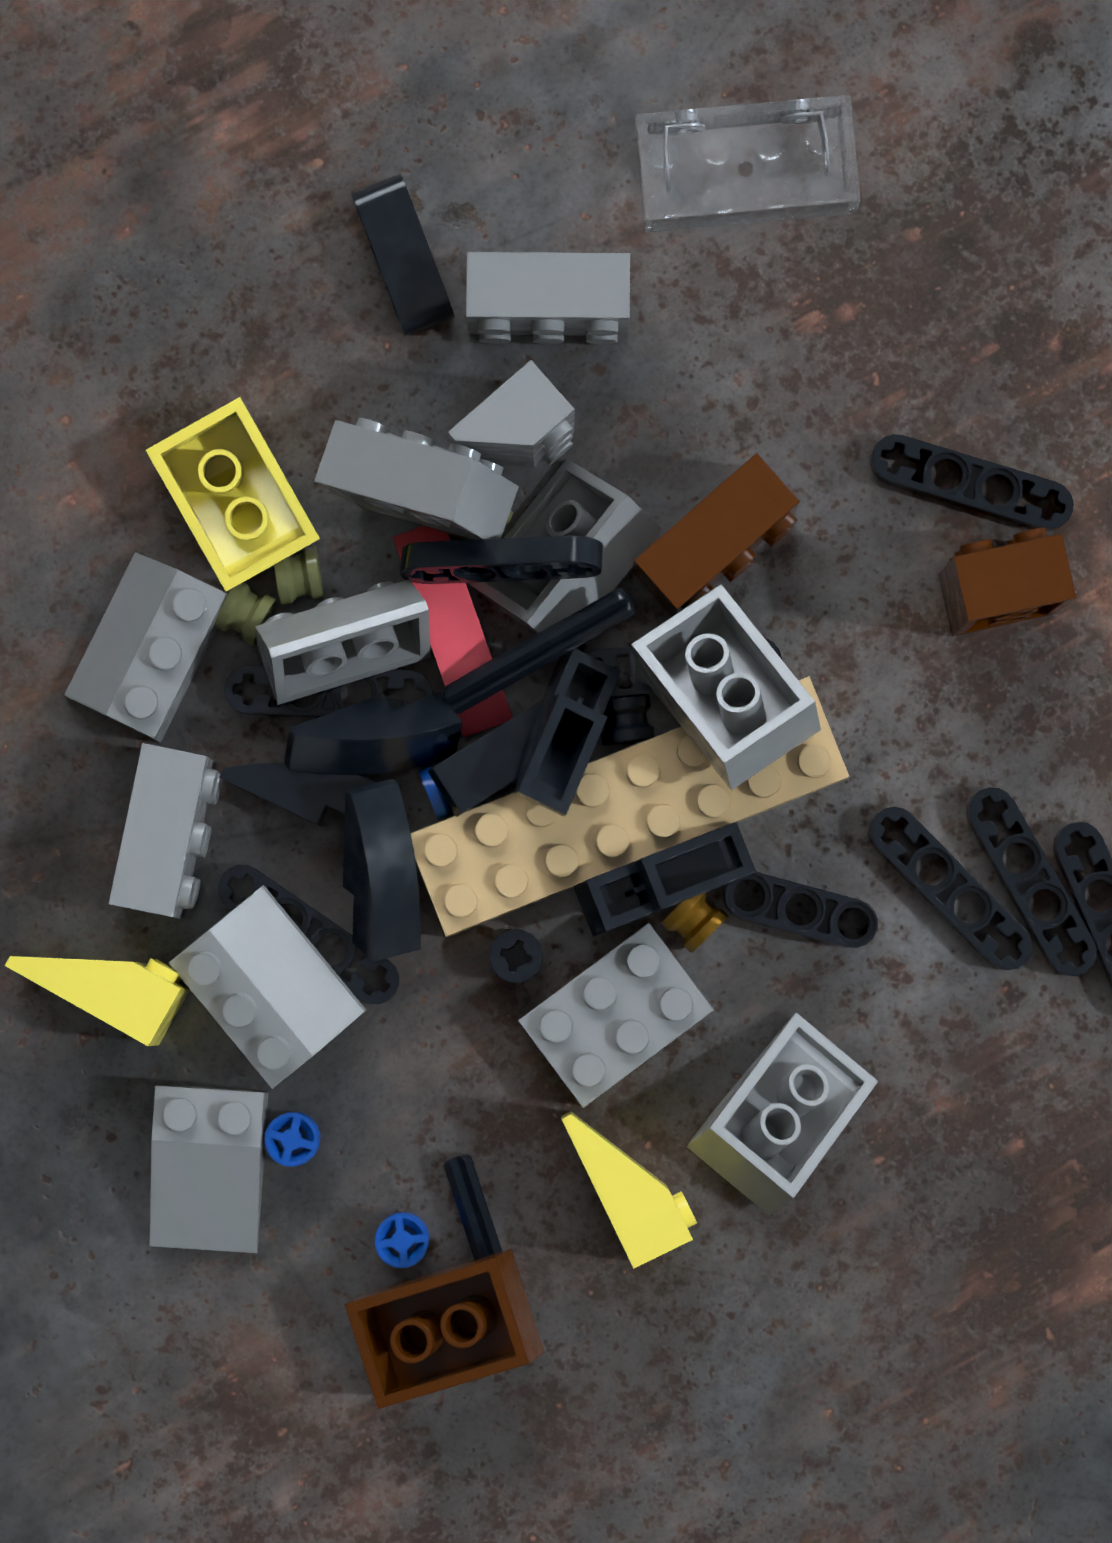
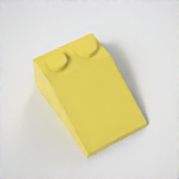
M240 397L146 449L148 456L226 592L320 539Z
M10 956L5 964L11 970L146 1046L160 1045L190 991V988L180 983L181 977L179 973L159 959L154 960L150 958L146 964L126 961Z
M570 1111L561 1116L563 1124L633 1269L693 1240L688 1228L697 1224V1221L682 1191L671 1195L665 1183Z

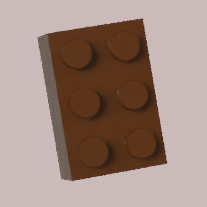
M756 453L634 560L632 572L673 617L714 589L712 586L725 576L730 583L738 578L754 563L757 555L753 550L763 541L771 548L795 527L793 524L796 523L797 518L794 516L800 500L760 455Z
M1037 528L1014 534V539L1007 541L1008 545L994 548L992 539L960 546V551L954 553L955 557L950 558L949 563L938 574L952 637L1054 615L1075 600L1077 597L1062 533L1047 536L1046 528Z
M512 1249L362 1294L344 1304L378 1409L530 1364L545 1353Z

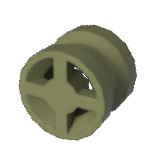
M316 546L305 547L300 554L291 555L274 565L281 605L291 604L297 597L307 595L313 600L324 598Z
M243 582L232 588L228 593L217 616L215 627L224 632L233 630L241 634L244 642L254 646L257 643L255 626L264 624L271 617L277 599L268 594L258 596L250 591L248 584Z

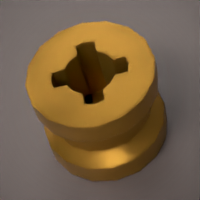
M706 893L681 902L661 924L668 931H677L684 938V947L692 953L729 915L722 908H713L706 901Z

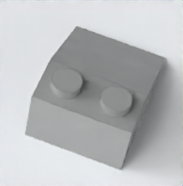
M795 1013L717 1105L687 1145V1148L770 1216L796 1196L875 1087L878 1080L798 1013Z
M163 1084L155 1086L151 1140L149 1246L258 1253L265 1153L264 1141L269 1091Z

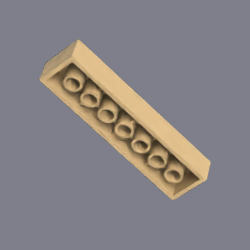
M810 676L798 681L816 702L821 730L733 790H730L685 730L679 727L588 763L565 816L559 815L514 792L471 809L458 817L453 816L410 833L415 860L445 936L450 937L569 890L590 878L734 822H741L849 778L850 776Z

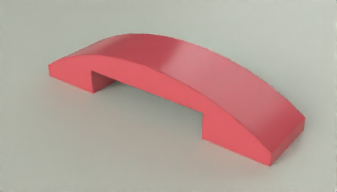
M425 526L392 537L400 560L402 548L409 543L450 541L448 533ZM412 582L425 599L429 609L430 645L445 687L492 660L466 583L421 584ZM503 690L457 714L462 721L461 733L463 738L500 726L513 718Z

